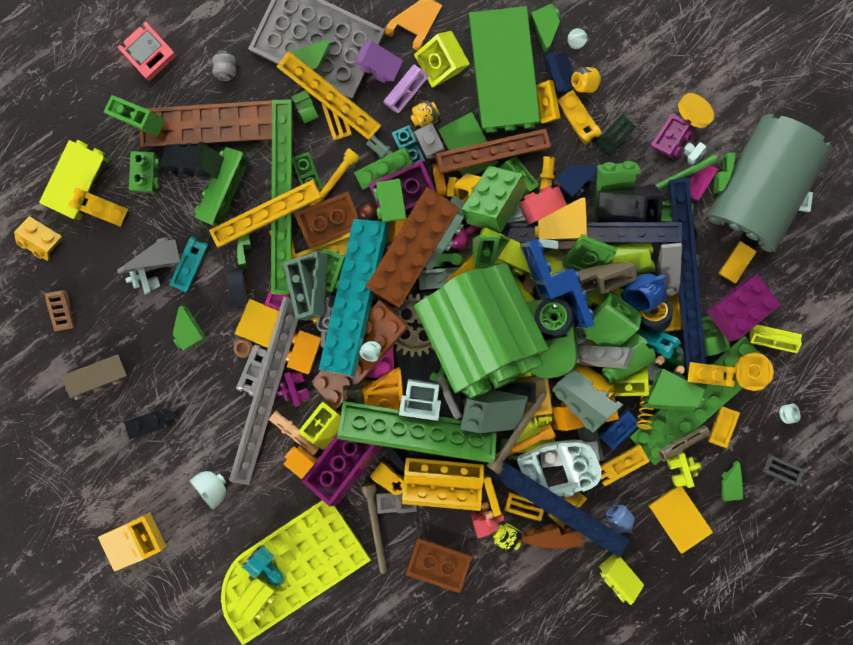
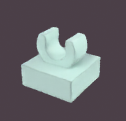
M701 142L696 147L691 143L684 147V153L688 156V164L691 166L698 163L706 154V146Z

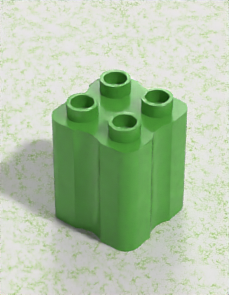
M507 263L462 273L414 305L455 394L466 390L469 398L472 399L491 390L490 381L494 390L515 381V376L520 372L523 375L544 364L540 355L548 351L549 348Z

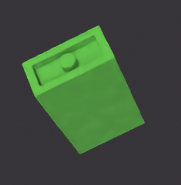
M625 161L620 164L607 162L604 165H597L594 223H597L599 191L635 187L636 174H641V169L636 162Z

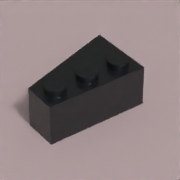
M199 142L198 146H193V143H187L186 147H182V144L165 145L160 167L166 170V174L174 177L182 175L190 179L193 176L202 180H209V178L218 179L224 157L203 142Z

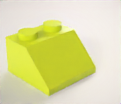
M452 31L437 34L414 54L421 69L429 76L427 80L432 88L459 74L470 65Z

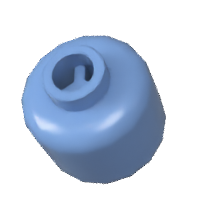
M613 505L608 509L606 522L614 531L621 534L632 530L635 518L626 506Z

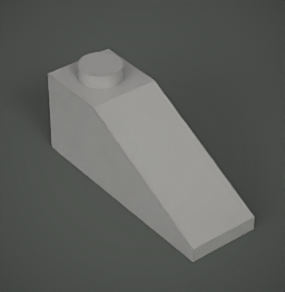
M168 238L157 239L156 243L117 270L118 273L169 267L178 264L180 258L176 240H168Z
M681 243L661 245L654 275L665 274L666 279L663 282L666 286V297L677 295L680 287Z

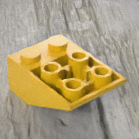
M150 512L98 537L114 572L144 560L166 547Z

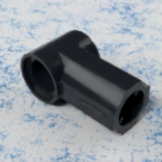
M386 446L381 448L380 454L387 458L398 473L405 469L407 456L401 449Z

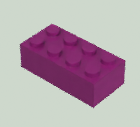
M336 435L302 482L329 507L339 505L383 446L337 439Z

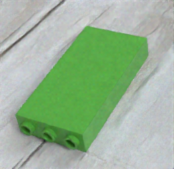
M527 6L470 12L468 19L481 130L491 134L496 133L498 129L515 131L517 130L516 127H524V129L535 128V125H538L540 122Z

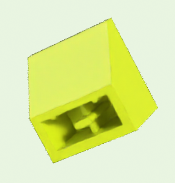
M324 400L298 432L312 444L325 451L338 433L341 413Z
M612 554L599 565V568L602 570L600 575L610 588L614 585L612 589L622 602L627 601L632 605L644 584L621 557Z

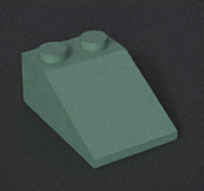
M491 389L470 399L467 393L460 429L475 433L516 429L522 420L528 397Z

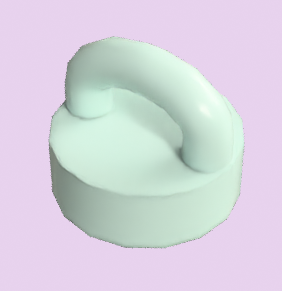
M578 28L573 29L567 37L569 46L574 49L582 48L587 41L585 31Z
M374 341L366 342L361 346L359 354L367 361H377L381 345Z
M792 403L780 408V418L784 423L799 422L800 411L797 405Z

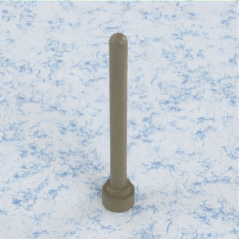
M542 391L538 394L536 403H532L497 458H495V461L487 464V467L500 475L504 469L503 461L546 398L545 392Z
M366 483L361 485V492L367 498L379 570L381 574L387 573V565L374 499L375 492L377 491L376 483Z

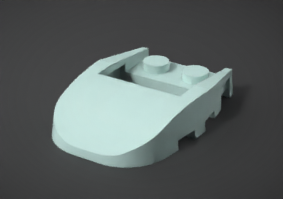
M582 440L545 443L519 455L517 458L522 473L559 496L570 497L578 491L582 490L584 492L596 486L601 478V466L597 454L588 443ZM558 449L568 482L548 487L537 455Z

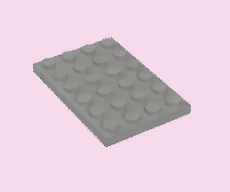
M271 0L248 49L265 59L279 64L288 51L293 52L328 39L331 49L318 74L347 98L353 100L366 73L359 69L360 65L356 64L355 60L364 41H373L378 45L380 44L385 34V29L325 0Z

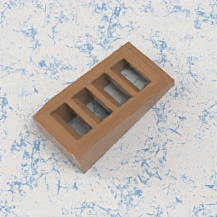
M61 290L45 293L54 331L74 328L68 291ZM54 298H61V301H54ZM63 305V308L56 309L55 306ZM65 312L66 316L57 317V313ZM67 320V323L59 325L58 321Z

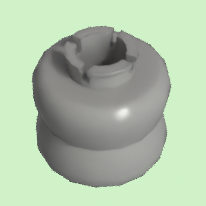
M220 51L213 56L212 72L215 77H218V80L229 81L236 76V57L227 51Z

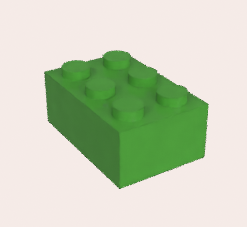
M488 166L462 207L467 224L481 228L486 227L501 233L527 190L523 174Z

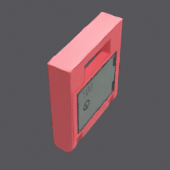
M145 21L143 25L146 29L143 30L141 27L136 29L123 41L126 47L124 48L119 45L118 49L150 81L177 55ZM161 52L164 57L150 69L147 64Z

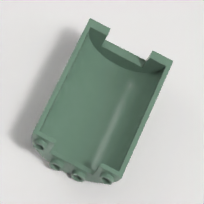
M766 114L759 120L733 167L728 184L722 192L718 193L706 217L715 225H723L727 222L730 228L746 232L749 238L753 240L760 239L758 244L762 245L761 248L771 253L772 251L776 252L833 148L831 143H825L823 141L825 137L813 128L785 116L777 119L774 118L775 115Z

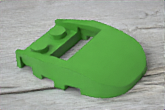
M565 296L555 297L560 298L564 301L566 300ZM546 299L526 302L533 317H535L539 304ZM553 313L552 318L558 317L557 314ZM574 324L571 330L567 332V337L545 340L549 350L540 355L544 364L530 371L532 374L539 378H554L564 376L575 368L578 360L577 333Z

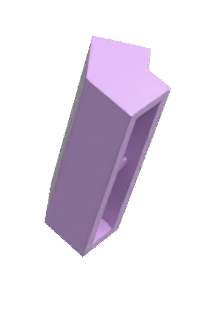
M414 64L385 98L384 104L394 112L399 113L429 76Z

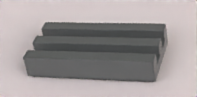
M768 454V459L765 461V466L761 471L798 487L805 469ZM775 460L800 472L797 475L772 464V461ZM769 467L795 477L796 481L794 482L769 471Z

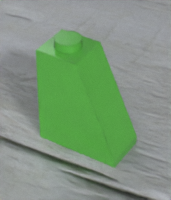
M662 369L657 372L643 407L693 410L700 407L704 402L705 397L703 394L705 389Z

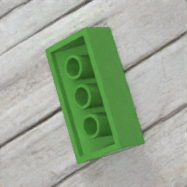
M225 147L224 151L220 152L224 159L218 179L210 178L209 186H206L202 193V196H204L201 203H198L194 212L196 214L195 218L215 227L222 224L250 161V158L243 152Z

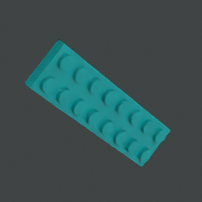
M353 219L319 370L353 377L356 375L360 357L359 352L363 344L374 292L365 286L382 260L390 226L387 222Z

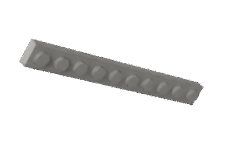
M283 296L229 480L233 483L246 485L250 483L286 363V357L298 323L292 300L288 297Z

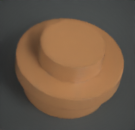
M247 339L238 340L234 344L235 354L240 358L250 356L253 348L252 343Z

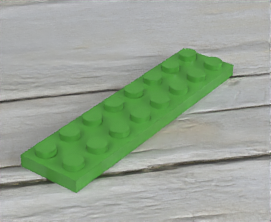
M743 336L730 346L731 350L724 351L710 365L734 367L737 360L744 354L759 352ZM733 377V381H735L734 387L693 383L705 389L703 394L705 399L700 407L693 410L658 409L653 414L654 416H650L647 419L652 421V423H642L650 425L652 428L642 429L638 427L629 435V438L636 445L640 444L647 458L653 465H656L661 461L657 454L658 450L670 445L671 441L678 440L696 430L743 387L737 383L735 377Z
M343 401L337 439L488 463L495 461L497 431L475 433L461 430V420L439 416L437 421L399 415L400 410Z

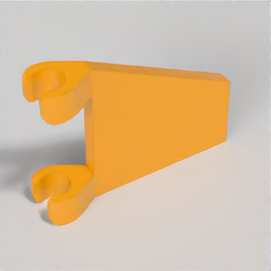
M419 0L393 18L387 25L385 34L392 37L397 25L416 34L417 37L413 41L412 48L418 51L442 5L433 0Z

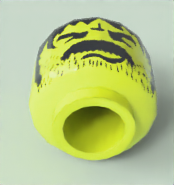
M508 523L500 524L499 529L493 534L495 545L506 552H511L513 549L517 550L522 543L520 539L521 532Z

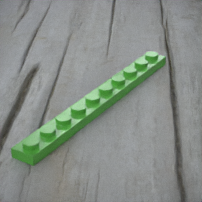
M272 100V199L292 190V100ZM292 213L271 222V294H290L283 262L292 260Z

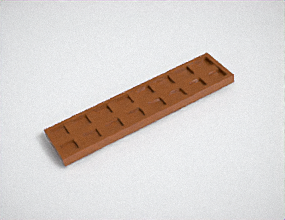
M272 100L145 108L164 118L165 122L158 137L139 129L141 148L165 147V145L169 144L187 146V143L198 145L199 142L220 144L272 140ZM292 118V139H295L294 122Z

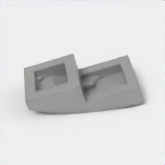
M391 492L375 493L378 514L417 512L416 505L402 504L403 493L400 495H394Z

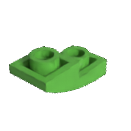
M309 151L293 157L292 163L300 184L303 185L314 180L318 190L322 189L323 186Z

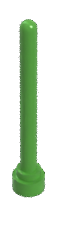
M712 155L656 184V186L661 191L669 187L668 180L686 178L715 163L718 158L716 155Z

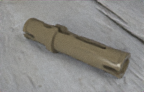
M702 425L684 437L671 441L670 445L658 450L657 454L662 461H666L674 455H680L686 448L708 437L710 431L705 425Z

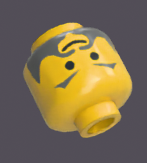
M579 67L573 73L571 83L577 92L593 93L601 83V76L594 67Z
M426 100L412 108L413 115L410 117L415 127L419 125L420 128H423L431 123H437L440 113L434 102L430 103Z

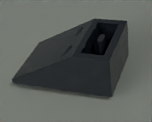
M655 184L599 191L597 223L661 222L664 194Z

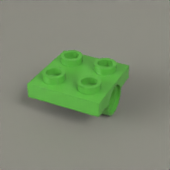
M709 315L702 317L705 356H712L731 350L729 341Z

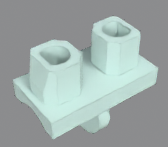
M155 269L138 271L139 275H136L135 271L129 272L131 277L125 279L126 283H133L134 289L140 287L138 280H141L145 295L149 294L151 290L160 287L158 277L146 278L145 272Z

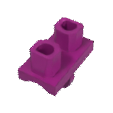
M291 371L284 374L289 388L287 389L285 382L280 383L282 391L277 392L278 396L284 395L285 401L291 400L290 392L295 407L311 398L308 388L299 391L297 387L298 383L305 381L303 372L293 373Z

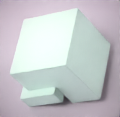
M408 379L406 396L402 395L399 415L438 421L441 400H437L439 383Z

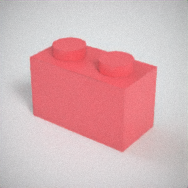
M550 185L541 189V193L535 195L533 192L524 196L525 200L519 203L527 225L567 206L559 186L551 188Z

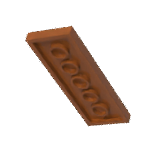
M426 187L365 287L399 308L460 208Z
M379 299L370 310L363 344L374 341L381 345L378 360L371 362L360 356L355 377L320 371L311 384L335 410L340 409L343 401H347L409 326L383 299Z

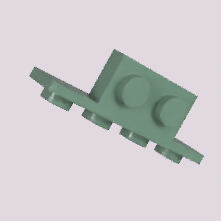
M453 196L450 202L460 209L426 263L425 268L428 270H432L444 250L448 251L454 242L451 240L454 233L458 235L464 225L461 223L464 218L462 207L466 202L456 196Z

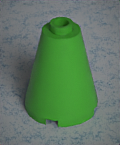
M634 333L620 346L631 348L633 351L627 369L603 367L602 377L606 382L616 384L655 361L656 355L653 348L649 350L646 346L648 342L639 334Z

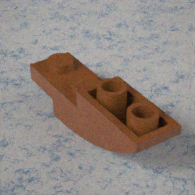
M553 523L545 524L542 526L543 528L537 530L535 528L524 530V533L521 534L523 542L551 549L583 546L582 538L586 537L570 526H566L563 528V531H560L558 525Z

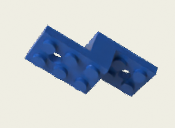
M535 239L521 243V249L540 299H553L564 295L566 302L574 311L575 327L588 328L595 325L593 322L594 314L587 306V295L584 290H581L579 284L580 277L577 271H574V268L562 269L550 274L551 266L544 259V248L541 242Z

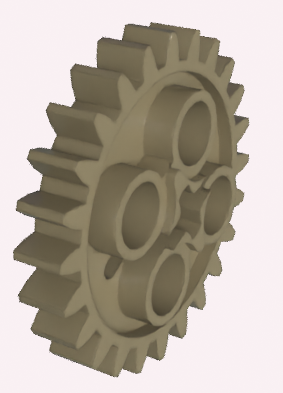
M409 294L408 300L405 299L399 308L390 307L400 317L402 310L408 309L411 312V318L404 321L406 323H413L415 319L416 323L422 324L414 305L427 296L425 295L420 299V295L416 294L415 299H413L412 295ZM409 326L407 329L409 337L405 340L399 338L395 343L397 344L396 351L402 348L403 355L410 351L411 357H413L415 352H417L419 357L422 351L429 354V347L434 350L429 338L424 342L419 339L420 331L425 330L420 327L413 331V327Z

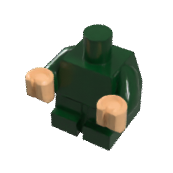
M681 347L673 350L674 354L671 358H665L661 353H658V357L655 359L656 367L671 373L676 372L680 375L684 373L685 351Z

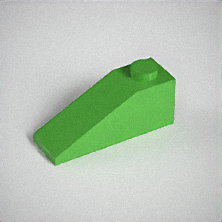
M111 95L104 110V113L158 137L165 122L164 118L152 111Z

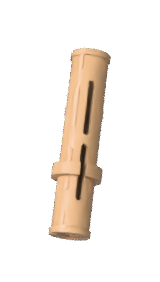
M277 410L269 418V421L281 429L283 434L286 433L312 456L318 451L319 447L298 432L299 429L293 425L294 422L288 421Z

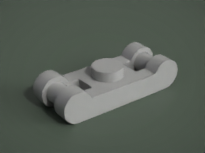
M257 344L253 346L236 390L248 392V395L254 397L267 350L261 349V346ZM257 355L263 357L262 362L255 360ZM247 379L253 381L252 386L246 384Z

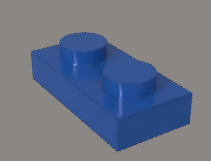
M627 409L618 416V420H614L598 435L612 450L637 428L638 421Z

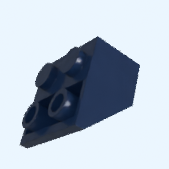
M597 165L568 166L555 180L552 188L559 186L567 203L571 199L575 201L585 190L583 187L586 186L588 188L596 179Z

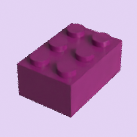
M422 160L369 184L374 196L373 188H377L376 182L400 179L406 213L414 208L426 187L436 192ZM376 200L378 207H380L379 200Z
M755 274L744 279L707 309L706 312L726 339L733 341L743 337L781 304L761 277Z

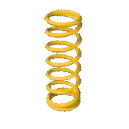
M644 401L640 402L642 408L639 409L642 414L638 416L641 421L637 422V427L651 429L650 425L639 424L640 422L652 423V421L642 419L640 416H654L653 414L641 411L642 409L654 410V408L643 407L642 403Z

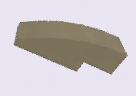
M634 263L606 264L577 271L580 277L579 284L581 290H584L586 294L597 290L603 294L637 280L636 265Z

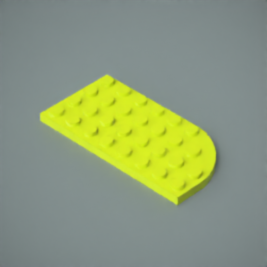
M321 500L241 553L228 569L222 585L221 603L224 617L241 644L244 645L371 561V558L336 506L329 507ZM263 545L275 556L270 563L283 574L284 581L281 585L277 586L274 592L277 596L271 604L266 603L263 609L265 611L259 619L254 618L252 622H249L237 613L233 607L254 581V578L242 568V564L259 546Z

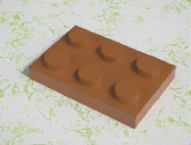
M348 191L294 213L309 249L350 233L353 219H359Z
M418 537L406 575L460 593L472 555Z

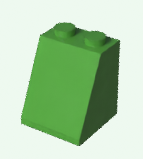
M609 291L593 311V322L595 325L588 328L581 327L580 332L587 340L594 341L598 346L620 347L640 328L642 313L612 291Z

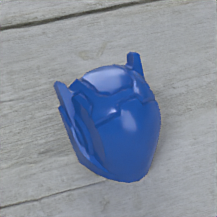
M641 274L637 276L635 282L628 284L621 292V297L636 310L649 312L667 301L666 286L663 282L666 276L665 274L659 276Z

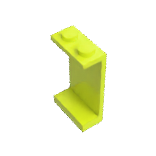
M69 140L39 203L74 220L81 221L83 214L79 212L80 210L68 206L70 200H73L75 195L73 193L75 187L89 192L103 161L108 163L109 159L104 157V152L96 148L91 151L87 149V144L79 140L76 143ZM82 197L80 204H83L85 200L84 197Z

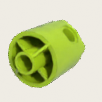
M607 243L617 248V253L608 264L634 263L637 276L655 272V264L653 260L651 261L650 255L653 253L651 243Z

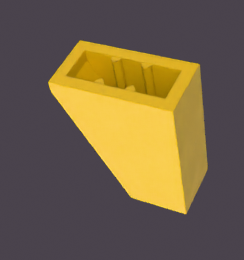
M580 198L538 220V226H535V237L559 242L576 241L581 234L587 236L586 199Z

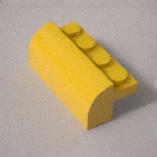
M406 458L402 504L481 511L484 465Z

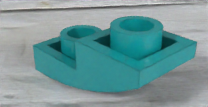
M409 125L392 132L399 150L406 147L414 163L421 160L423 164L426 163Z

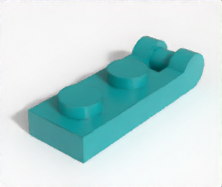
M190 237L169 283L170 286L186 293L189 292L210 244L206 242L201 243L197 241V238ZM193 248L199 250L197 255L191 253Z
M641 328L635 332L648 342L646 346L649 349L653 348L654 351L661 353L665 358H671L674 354L673 350L681 344L678 338L663 332L651 333Z

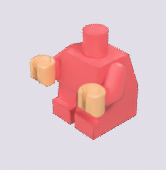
M488 502L481 504L483 512L476 514V512L470 513L478 538L490 535L499 529V522L505 521L503 513L494 517L493 512L488 510Z

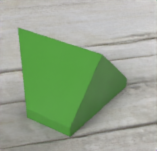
M478 235L474 237V269H486L494 266L511 238L502 235Z

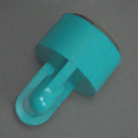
M263 545L259 546L242 564V568L254 579L261 574L274 586H279L284 581L283 574L270 563L275 556Z

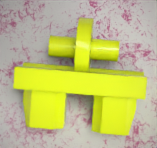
M685 453L674 455L667 459L671 470L675 468L680 469L681 474L672 476L674 486L694 487L692 477L698 476L696 469L701 468L700 462L694 463L693 457L686 459Z

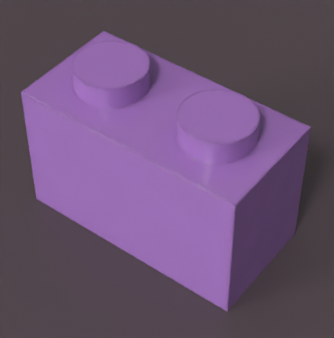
M364 41L355 60V63L360 65L359 69L366 73L371 72L375 74V78L383 83L394 81L403 62L402 59L373 41Z

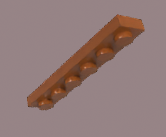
M541 129L436 153L435 157L439 172L442 174L550 149L551 144L547 130Z

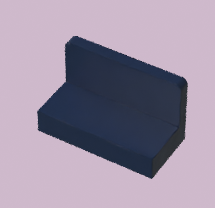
M553 52L547 54L544 61L550 79L554 81L556 95L575 90L571 83L573 71L567 53L563 52L554 55Z

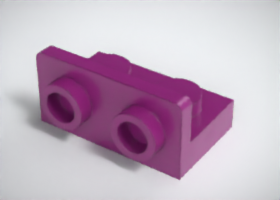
M671 113L651 143V147L667 155L669 160L674 161L683 152L685 143L690 141L694 135L691 122Z

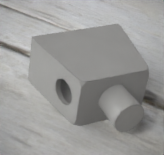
M431 123L413 132L428 165L436 162V157L433 154L444 152L441 140Z

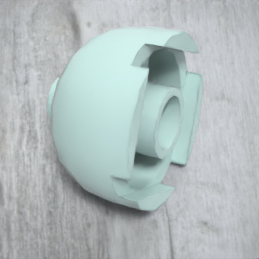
M204 471L189 480L211 509L214 510L223 502L226 496V488L224 486L226 481L221 474L216 476L213 472Z

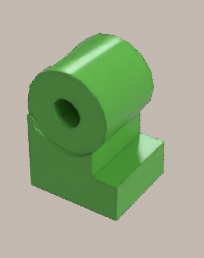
M304 90L291 96L304 123L319 117L308 91Z

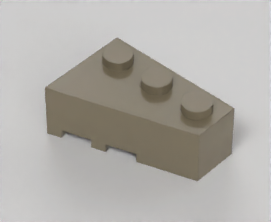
M118 354L61 376L70 399L75 398V401L86 397V393L91 391L97 393L106 389L105 386L112 383L113 386L124 382L123 378L127 377Z

